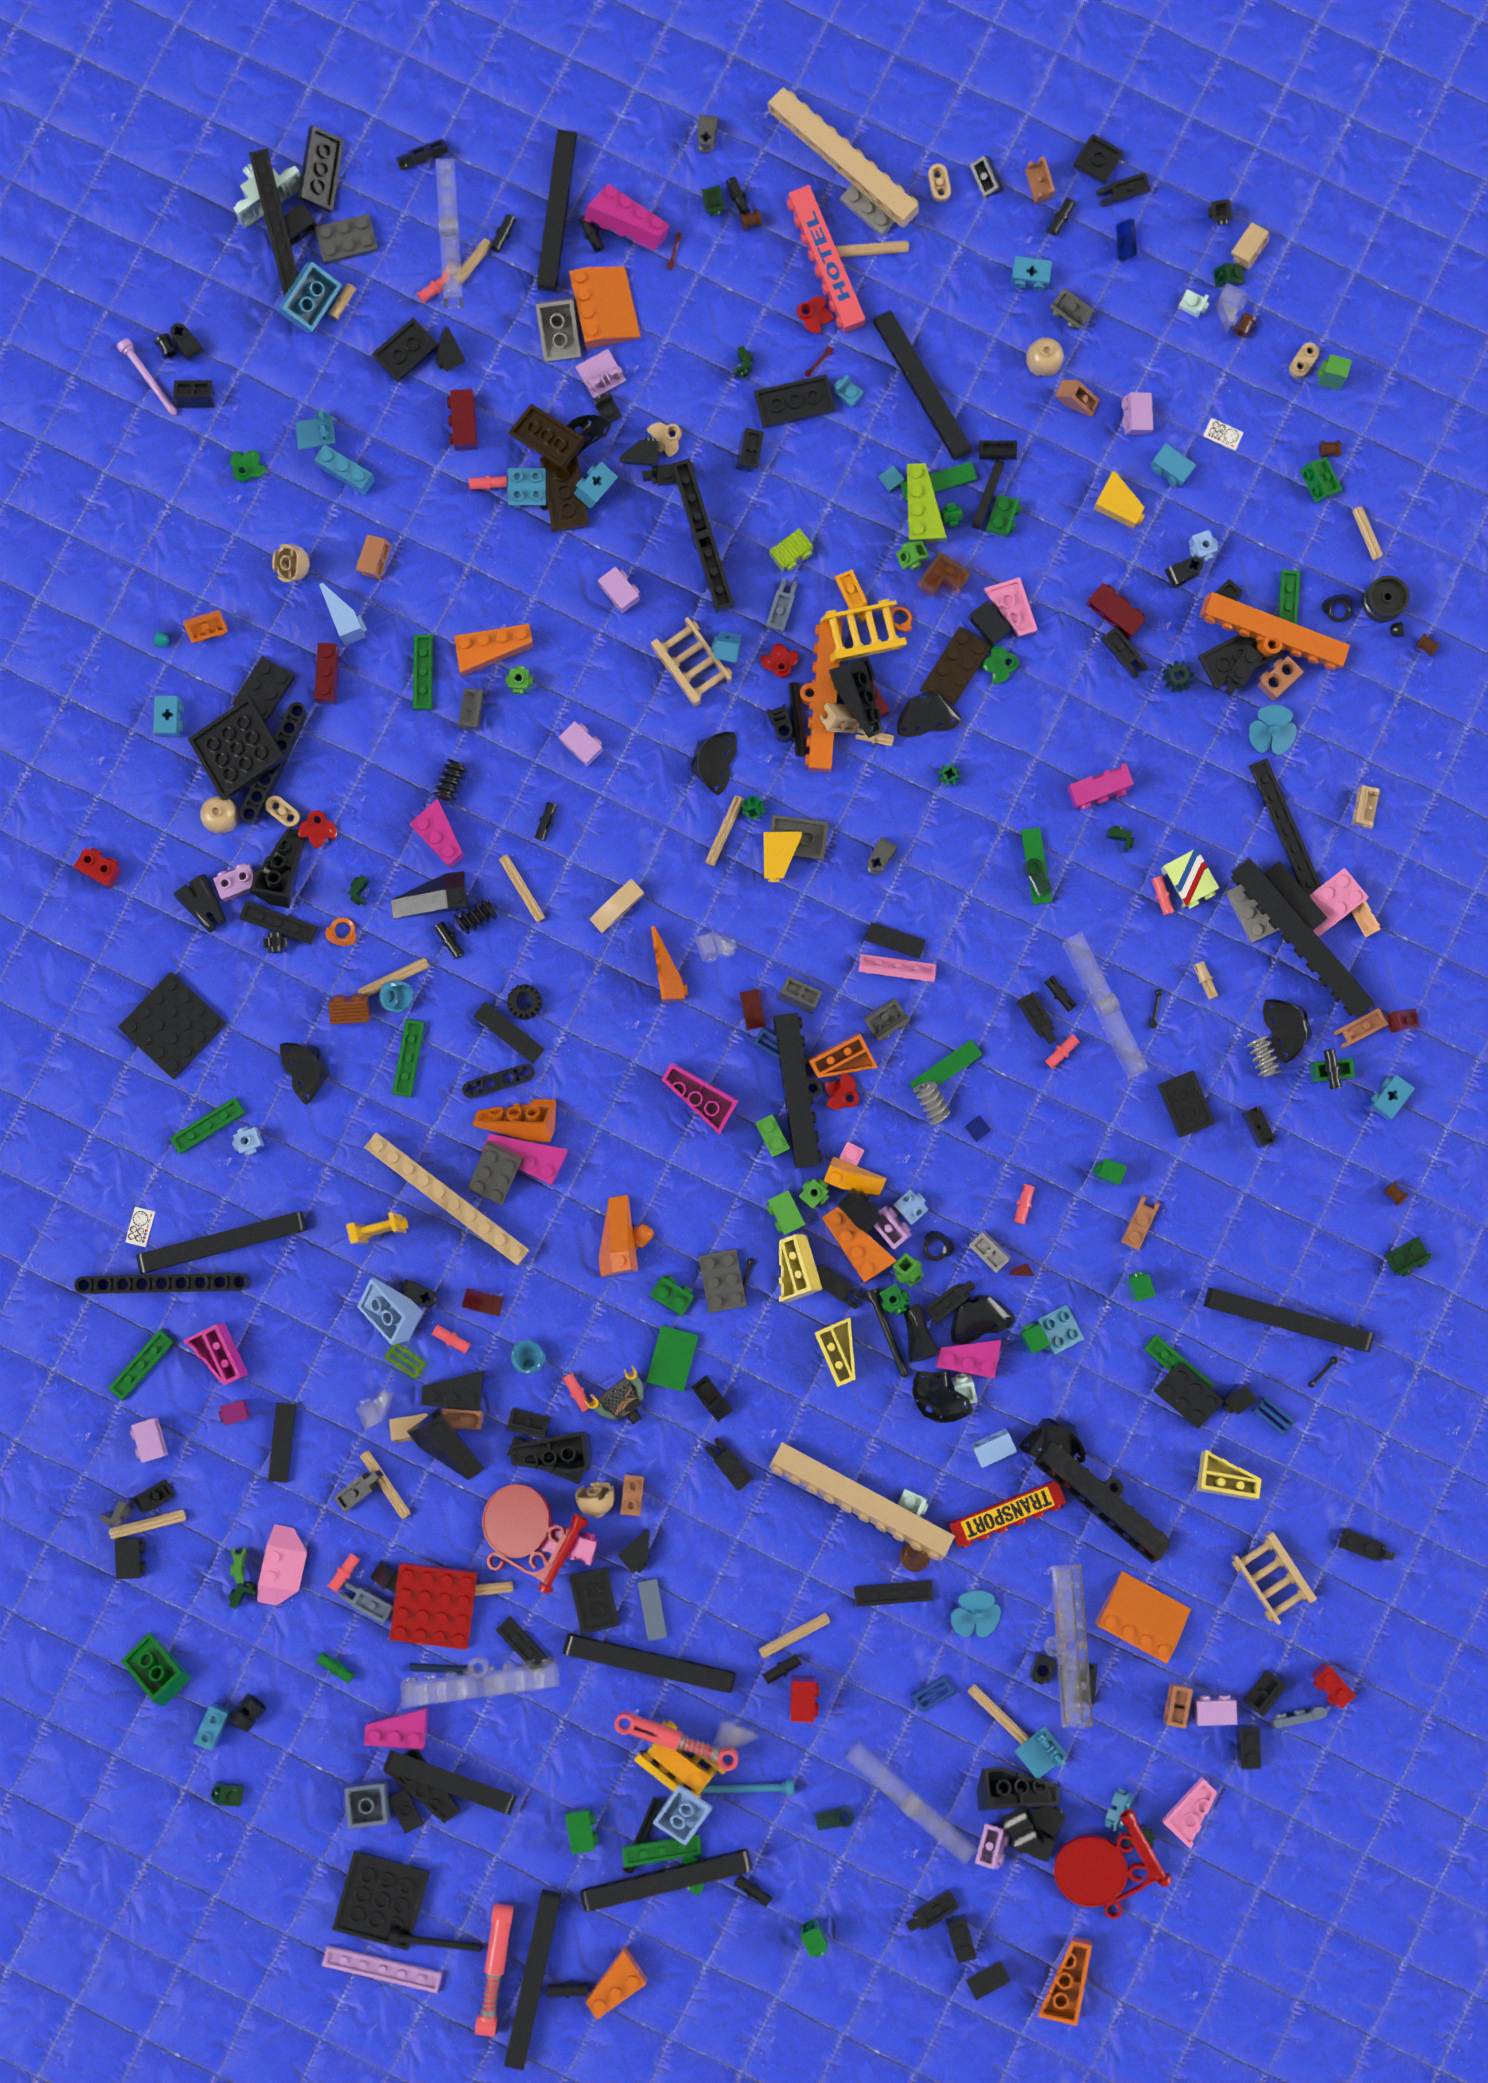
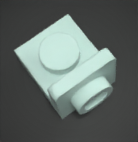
M1187 289L1178 308L1198 318L1201 312L1205 313L1209 305L1206 302L1209 295L1206 294L1202 297Z
M961 1373L951 1378L955 1391L968 1397L971 1403L978 1402L970 1373Z
M904 1489L897 1504L919 1517L921 1514H925L928 1507L926 1498Z

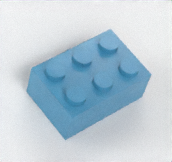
M306 263L276 311L305 333L313 332L342 287V284L315 263Z

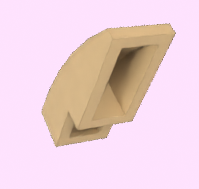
M630 879L589 920L601 933H604L645 894Z

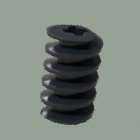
M447 759L450 763L444 765L447 771L441 772L444 778L438 779V782L442 785H436L435 788L439 792H433L432 794L442 800L450 801L457 799L453 796V793H459L456 786H462L459 779L465 780L462 772L468 773V770L464 765Z
M489 899L488 903L481 900V907L475 903L474 910L468 907V914L460 911V918L456 914L454 915L462 932L465 931L467 934H470V927L475 931L477 930V923L483 927V920L490 923V916L495 920L497 919V914Z

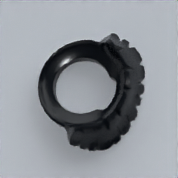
M1334 595L1324 600L1322 609L1332 621L1342 622L1350 616L1351 605L1354 602L1348 595ZM1336 601H1340L1346 608V613L1342 618H1335L1331 613L1333 603Z
M930 1231L925 1235L923 1250L926 1257L930 1260L939 1261L946 1256H951L954 1246L951 1240L941 1232ZM936 1240L942 1241L944 1244L942 1254L932 1256L928 1252L929 1243Z

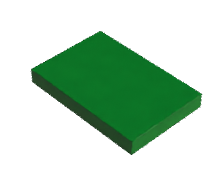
M661 1325L646 1382L684 1392L699 1335Z

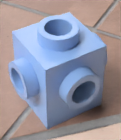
M1210 530L1196 534L1189 540L1191 556L1198 557L1203 562L1212 560L1218 551V542L1216 538L1212 537Z
M248 1127L237 1130V1134L233 1135V1147L240 1154L249 1156L257 1153L256 1149L264 1147L259 1129L256 1127L248 1129Z
M911 1190L893 1204L901 1216L911 1225L928 1211V1208L924 1205L926 1200L919 1193L914 1194Z

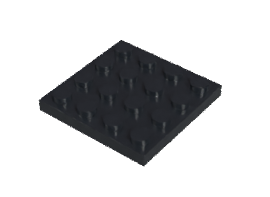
M249 696L188 739L222 800H228L286 759L256 704Z
M170 972L118 1028L175 1080L227 1023L173 972Z
M354 1850L332 1930L387 1945L389 1928L398 1929L401 1934L413 1935L430 1871ZM400 1942V1944L392 1947L408 1951L410 1943Z

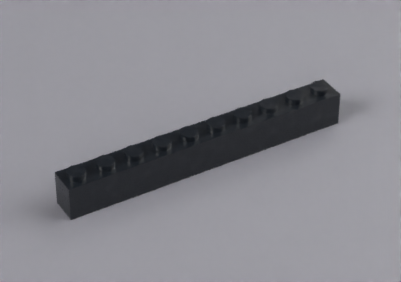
M1249 856L1231 870L1233 874L1231 879L1237 886L1241 884L1245 888L1243 893L1250 901L1254 899L1258 903L1256 908L1262 915L1266 913L1270 917L1268 922L1275 930L1279 928L1283 932L1281 937L1287 944L1291 942L1295 946L1293 951L1300 959L1304 957L1308 961L1306 966L1312 973L1316 971L1320 975L1318 980L1324 987L1329 986L1333 990L1331 995L1337 1002L1341 1000L1345 1004L1343 1009L1349 1016L1354 1015L1357 1018L1375 1004L1372 998Z

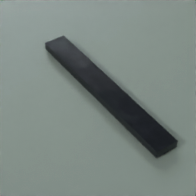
M268 149L249 152L285 297L299 274Z
M1266 758L1248 767L1297 882L1310 895L1321 886V883L1269 761Z

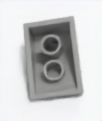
M574 297L537 302L535 305L544 362L581 357Z

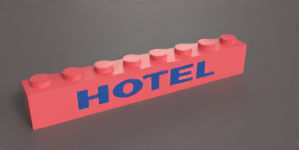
M810 185L790 192L788 194V201H786L787 207L790 212L793 211L795 217L793 220L797 229L800 228L802 232L800 234L803 245L807 244L809 249L807 251L808 257L811 262L814 261L815 274L818 279L821 278L823 284L821 287L824 295H828L830 299L828 304L831 312L835 311L837 316L835 320L838 328H842L845 334L865 326L866 319Z

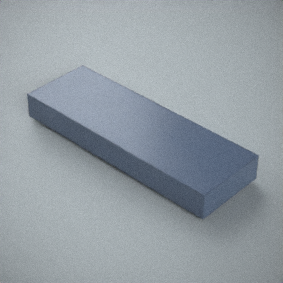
M657 1578L639 1581L638 1588L648 1641L667 1638Z

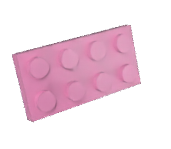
M1345 868L1309 895L1328 918L1313 931L1319 937L1369 898Z

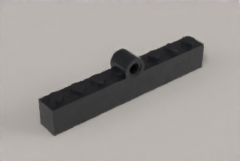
M688 458L672 463V472L715 613L734 607V602L691 460Z
M798 1012L775 1015L773 1022L794 1169L818 1166L819 1161H822L821 1151L817 1150L816 1142H819L818 1131H814L813 1123H816V1115L811 1110V1104L814 1103L813 1098L818 1097L822 1093L823 1086L818 1079H810V1074H806L805 1066H808L807 1055L803 1054L805 1038L800 1033V1028H803L802 1018L798 1017ZM810 1084L816 1087L814 1093H811L808 1089Z
M1051 1441L1044 1445L1033 1462L1039 1469L1150 1563H1154L1163 1557L1172 1541L1167 1538L1164 1532L1155 1528L1150 1520L1142 1517L1133 1506L1128 1505L1122 1500L1123 1484L1119 1479L1110 1478L1103 1482L1096 1478L1091 1470L1083 1467L1074 1456L1069 1455L1063 1450L1060 1444Z

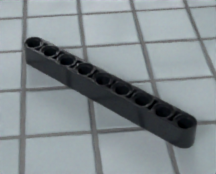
M559 129L557 131L537 278L538 290L554 292L557 290L577 142L576 131Z
M888 310L874 318L875 328L952 459L956 461L972 452L968 440L892 311Z
M303 1211L147 1251L136 1255L139 1272L144 1274L307 1230Z
M244 1273L82 1276L76 1279L74 1287L81 1294L243 1291L249 1288L251 1280ZM240 1276L245 1280L242 1287H238L236 1284V1280ZM201 1277L206 1281L203 1288H200L197 1284ZM219 1277L225 1279V1285L222 1288L217 1285ZM143 1278L148 1283L145 1289H142L139 1285ZM162 1278L167 1281V1286L164 1289L159 1286V1281ZM181 1278L186 1280L184 1288H180L178 1285V1281ZM104 1279L109 1283L106 1290L101 1288V1282ZM123 1279H126L128 1282V1287L125 1290L120 1287V1282ZM84 1280L89 1282L87 1290H83L81 1286Z
M1210 1287L1207 1289L1203 1304L1204 1307L1368 1353L1371 1351L1375 1335L1371 1332Z
M571 1633L566 1635L562 1652L568 1656L726 1693L733 1692L737 1674L726 1669Z
M740 1849L580 1890L579 1893L584 1912H590L747 1873L753 1870L748 1849Z
M542 1889L504 2067L524 2070L562 1893L546 1889Z

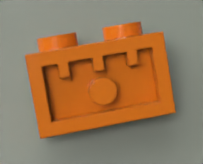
M220 609L183 620L191 643L203 642L207 638L219 637L228 632L227 623L223 619Z

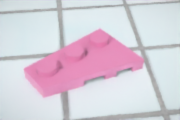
M1020 577L984 588V592L1002 616L1007 619L1018 637L1037 632Z
M1201 1777L1161 1820L1190 1849L1194 1843L1193 1840L1196 1833H1199L1202 1820L1215 1799L1217 1791Z

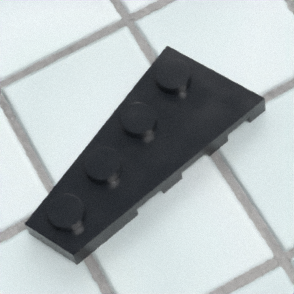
M411 1748L404 1753L406 1756L428 1763L419 1749ZM383 1769L386 1774L395 1779L401 1787L403 1786L443 1823H446L461 1811L449 1793Z

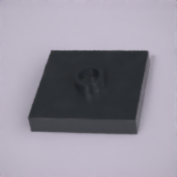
M1091 134L1074 162L1073 167L1105 185L1123 156L1124 151Z

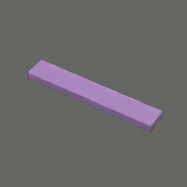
M331 1945L326 1947L322 1964L323 1967L433 1993H438L443 1973Z

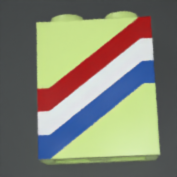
M1197 848L1161 868L1163 874L1169 876L1183 901L1182 908L1187 906L1189 909L1199 904L1198 900L1203 897L1207 900L1215 896V891L1219 889Z

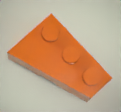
M859 1033L808 1059V1063L817 1078L878 1068Z
M625 1945L587 1996L586 2004L596 2019H599L646 1985V1976Z

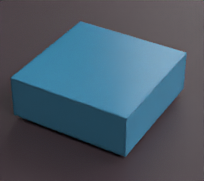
M894 465L878 476V479L889 493L905 480Z

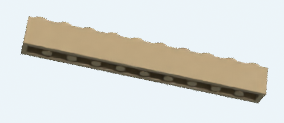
M783 87L768 102L769 112L902 228L919 213L918 201L913 196H908L902 186L891 181L887 173H882L878 170L873 161H868L859 149L855 150L845 137L841 138L831 125H826L820 115L811 112L809 106L804 102L801 103L792 91H787Z
M376 1132L364 1147L519 1266L531 1251Z
M783 1442L769 1465L773 1473L779 1476L784 1475L793 1484H800L806 1487L808 1492L823 1496V1499L828 1503H836L841 1506L843 1511L858 1515L861 1521L871 1522L876 1525L875 1527L878 1530L893 1534L896 1540L906 1541L913 1549L928 1553L931 1559L942 1561L955 1537L953 1534Z

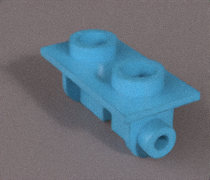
M1121 1788L1115 1791L1111 1802L1117 1809L1109 1808L1104 1819L1106 1827L1112 1828L1115 1826L1113 1831H1120V1828H1124L1125 1825H1123L1119 1815L1123 1811L1131 1809L1134 1803V1799H1132L1134 1793H1127L1125 1795L1126 1790Z

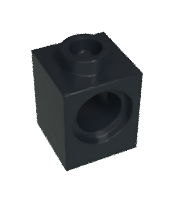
M1036 1652L1029 1672V1676L1033 1678L1032 1681L1041 1685L1044 1682L1050 1683L1057 1662L1056 1659ZM1040 1665L1047 1666L1045 1674L1037 1673V1668Z

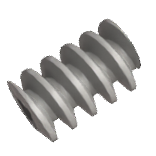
M1269 1035L1251 1041L1247 1045L1248 1048H1254L1250 1052V1055H1256L1252 1061L1259 1062L1255 1069L1262 1070L1257 1074L1258 1077L1265 1078L1282 1072V1070H1276L1280 1063H1273L1277 1056L1270 1055L1275 1050L1274 1048H1268L1272 1041H1265Z
M934 1081L921 1083L913 1089V1092H920L916 1095L917 1099L923 1098L919 1102L920 1105H926L922 1109L923 1112L929 1111L926 1118H933L929 1122L930 1125L941 1122L950 1114V1110L946 1107L947 1104L943 1101L944 1098L940 1094L939 1088H936L937 1084Z

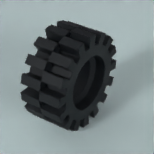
M517 985L514 989H511L510 994L508 993L507 1007L516 1018L528 1020L531 1017L534 1018L540 1012L542 998L537 989L531 985ZM521 995L531 997L532 1004L529 1008L521 1009L518 1007L517 1000Z

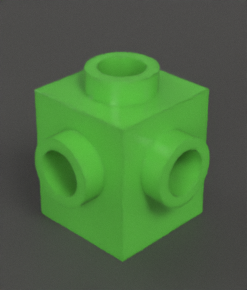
M923 541L907 542L901 546L902 549L896 552L898 562L903 570L911 569L914 571L922 566L921 563L930 558Z
M516 666L515 669H510L509 674H506V686H509V690L513 694L524 695V693H529L530 687H533V676L530 675L529 670H526V667ZM515 678H522V680L516 681Z
M814 1178L812 1181L808 1179L802 1186L804 1191L799 1195L812 1209L816 1208L819 1203L823 1205L829 1198L827 1195L830 1191L827 1188L829 1185L823 1182L824 1180L821 1178L819 1180ZM814 1189L818 1191V1195L813 1193Z
M907 1253L892 1265L896 1273L895 1278L901 1284L905 1283L910 1288L918 1283L924 1275L921 1269L922 1264Z

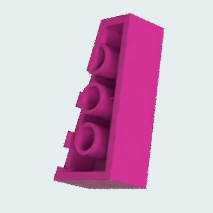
M607 184L587 205L584 218L586 222L591 223L593 221L599 224L600 228L605 230L606 228L612 229L617 232V235L631 237L634 242L656 250L666 239L669 228L668 223L610 184Z
M673 1062L662 1078V1081L682 1098L691 1109L718 1134H721L739 1102L738 1099Z
M489 1134L486 1141L487 1143L489 1140L523 1157L519 1170L550 1185L554 1184L569 1153L567 1149Z

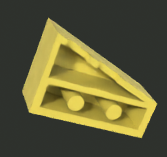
M794 1234L779 1240V1265H781V1277H779L781 1296H779V1302H792L823 1290L807 1235Z
M849 1317L814 1332L837 1387L856 1379L851 1319Z
M1208 1450L1201 1452L1196 1491L1253 1501L1259 1499L1261 1479L1232 1465L1227 1460L1217 1457Z

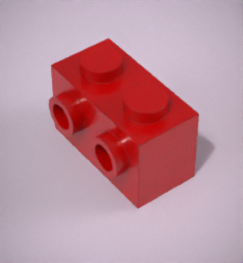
M85 847L73 867L111 888L122 868L117 866L119 862L111 857H108V859L101 856L102 852L93 847L91 850Z
M1325 1662L1310 1675L1315 1680L1313 1682L1315 1687L1320 1692L1323 1690L1328 1695L1326 1699L1333 1707L1338 1706L1342 1709L1356 1696L1332 1667Z

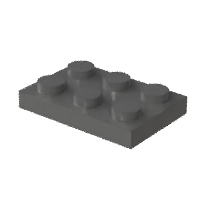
M369 213L315 227L324 264L379 251Z
M772 814L770 832L802 831V837L793 857L824 861L829 822Z
M488 1140L468 1189L503 1205L523 1157Z
M733 1249L698 1256L708 1312L714 1313L747 1306L737 1250Z

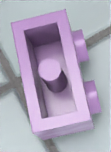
M1130 392L1124 396L1121 406L1124 410L1122 425L1125 428V435H1147L1153 431L1151 393Z
M615 566L598 579V585L623 614L640 600L638 595L640 591L634 584L630 585L627 581L628 576L622 569L619 571Z
M574 721L559 736V740L588 767L603 751L601 747L602 742L596 736L592 738L587 733L589 730L582 723L578 725Z
M240 864L235 867V870L230 872L222 871L217 874L218 877L213 878L222 901L227 902L250 893L255 873L249 864Z
M885 1206L878 1211L882 1218L874 1227L893 1250L912 1236L910 1227L905 1222L901 1223L897 1218V1212L892 1207Z
M158 1418L131 1425V1438L133 1441H136L137 1448L135 1452L138 1460L141 1459V1463L168 1455Z
M1227 1694L1218 1695L1219 1698H1211L1210 1695H1200L1199 1699H1194L1195 1724L1198 1726L1237 1725L1236 1700Z
M991 1823L985 1824L975 1860L976 1864L991 1869H999V1866L1003 1865L1005 1859L1003 1850L1005 1846H1008L1010 1835L1003 1827Z

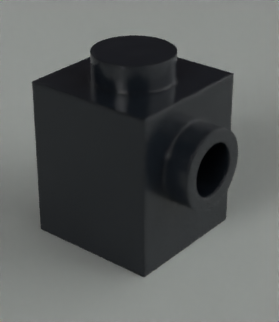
M1231 200L1211 201V207H1208L1209 219H1213V222L1218 223V225L1229 224V221L1233 220Z

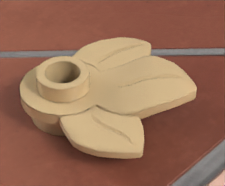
M658 422L647 428V432L656 438V441H659L660 452L665 451L668 457L677 453L679 449L678 441L682 435L678 425H665ZM674 431L676 435L674 437L669 436V432Z

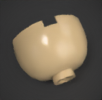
M1048 337L1040 338L1029 347L1026 355V364L1035 375L1050 377L1056 374L1062 366L1064 360L1063 349L1055 339Z
M281 544L279 550H275L272 559L273 570L279 575L277 578L283 582L301 580L309 571L310 562L308 554L298 545Z
M213 796L202 805L200 818L205 828L219 835L229 833L237 826L239 813L236 804L230 799L222 800L220 796Z
M608 1482L590 1483L591 1487L584 1488V1486H581L576 1490V1501L583 1513L599 1518L604 1516L613 1507L615 1501L613 1485L611 1487Z

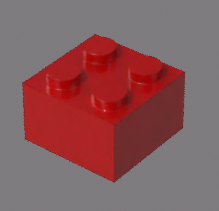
M791 1676L790 1722L814 1723L815 1717H818L819 1705L818 1702H815V1697H819L820 1686L819 1682H816L815 1677Z

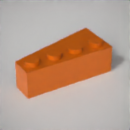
M529 624L454 636L459 671L462 678L472 672L480 671L491 664L499 663L510 656L513 657L534 648Z
M839 1207L821 1217L863 1282H866L897 1261L871 1236L856 1227Z
M1075 1936L1071 1937L1038 2010V2017L1070 2025H1078L1092 1940Z

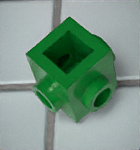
M894 1284L879 1292L883 1299L881 1304L884 1310L890 1314L901 1315L907 1311V1307L911 1306L908 1292L905 1289L903 1290L899 1284Z

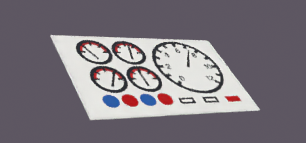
M1211 418L1203 436L1236 450L1244 432Z
M139 1207L134 1208L125 1242L146 1247L155 1215L154 1211Z

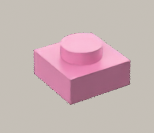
M847 1142L839 1159L857 1166L864 1150Z

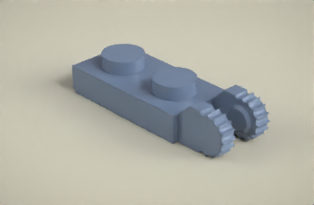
M782 578L779 590L776 591L766 623V628L784 633L798 582L794 581L791 585L790 594L784 593L783 591L787 583L785 578Z
M346 1581L344 1586L348 1590L355 1592L356 1595L353 1599L347 1594L340 1592L338 1597L349 1603L353 1608L385 1624L394 1605Z
M1320 1706L1311 1707L1308 1712L1305 1709L1296 1710L1294 1715L1287 1716L1286 1713L1274 1715L1275 1719H1271L1270 1723L1273 1728L1323 1719L1327 1715V1711L1324 1707Z

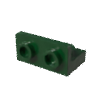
M1415 1237L1383 1255L1394 1275H1401L1402 1277L1412 1273V1268L1417 1265L1419 1268L1429 1263L1428 1259L1433 1257L1431 1253L1428 1254L1419 1237Z

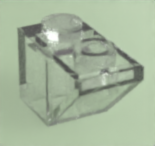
M1226 283L1215 306L1223 328L1227 332L1230 326H1235L1239 318L1236 314L1238 310H1243L1247 302L1244 299L1247 292Z
M714 932L695 937L701 961L706 960V963L716 961L717 957L722 955L725 958L733 956L735 951H738L737 944Z
M386 1389L378 1393V1398L372 1401L369 1397L359 1402L360 1406L356 1407L364 1429L386 1420L395 1396L394 1391L388 1392Z

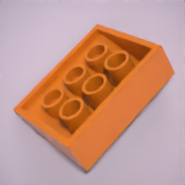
M625 266L586 267L569 271L586 350L641 338Z
M1121 1571L1094 1623L1167 1664L1176 1648L1191 1609Z

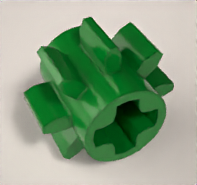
M954 502L945 504V509L941 510L943 524L948 523L949 527L958 526L959 521L963 520L961 507H955Z
M953 763L949 767L943 764V772L938 771L937 775L941 776L939 783L944 782L946 788L949 784L956 786L955 779H961V776L957 775L960 768L955 769ZM948 772H951V779L947 778L946 774Z
M748 796V800H743L742 814H746L748 819H759V815L765 812V801H761L759 796Z

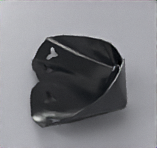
M583 415L571 420L566 425L572 430H575L578 426L581 427L582 432L580 435L587 440L569 464L589 445L607 436L611 424L606 418L597 415Z
M925 692L907 701L897 722V733L904 737L922 735L929 730L947 731L955 728L962 718L949 700L938 693ZM921 695H928L925 699L920 698ZM905 727L908 730V732H906L905 730L901 731V729Z
M726 731L702 739L697 743L694 750L691 771L716 795H720L724 791L729 781L730 771L728 765L736 754L735 733ZM729 737H731V744H729L728 741H726ZM730 750L728 757H726L725 752ZM722 772H724L722 775L723 779L719 776Z
M1277 999L1265 1000L1263 1016L1267 1027L1273 1032V1048L1279 1059L1283 1063H1287L1297 1056L1312 1037L1307 1013L1303 1007ZM1269 1003L1273 1006V1008H1271L1270 1011H1269V1008H1270ZM1270 1017L1275 1019L1274 1024L1272 1023ZM1278 1039L1283 1041L1281 1046H1279L1280 1042L1278 1041Z
M282 1043L280 1044V1054L283 1066L292 1075V1086L295 1093L307 1105L313 1100L329 1077L327 1064L321 1051L316 1046ZM285 1047H286L287 1049H290V1051L288 1052V1054H286V1051H287V1050L285 1049ZM298 1081H300L301 1083H303L301 1089H300V1084L298 1083ZM304 1094H310L308 1100Z
M989 1295L973 1296L958 1308L952 1321L951 1339L954 1343L967 1344L980 1338L985 1333H997L1008 1329L1015 1317L1003 1303ZM979 1299L976 1303L971 1302V1300ZM960 1334V1335H961L962 1337H964V1338L962 1339V1338H960V1337H959V1338H956V1337Z
M919 1371L916 1373L913 1379L912 1393L915 1404L924 1417L938 1423H949L967 1417L973 1412L968 1397L947 1388L931 1372ZM926 1406H931L933 1412L929 1413L926 1410Z
M1043 1418L1019 1446L1023 1452L1037 1457L1040 1450H1036L1039 1447L1043 1448L1044 1445L1054 1441L1060 1444L1069 1455L1075 1456L1078 1453L1081 1458L1076 1457L1079 1463L1085 1462L1086 1453L1075 1425L1066 1421ZM1029 1443L1030 1448L1024 1446V1444Z

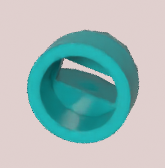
M158 631L154 639V645L157 647L167 646L169 644L168 635Z

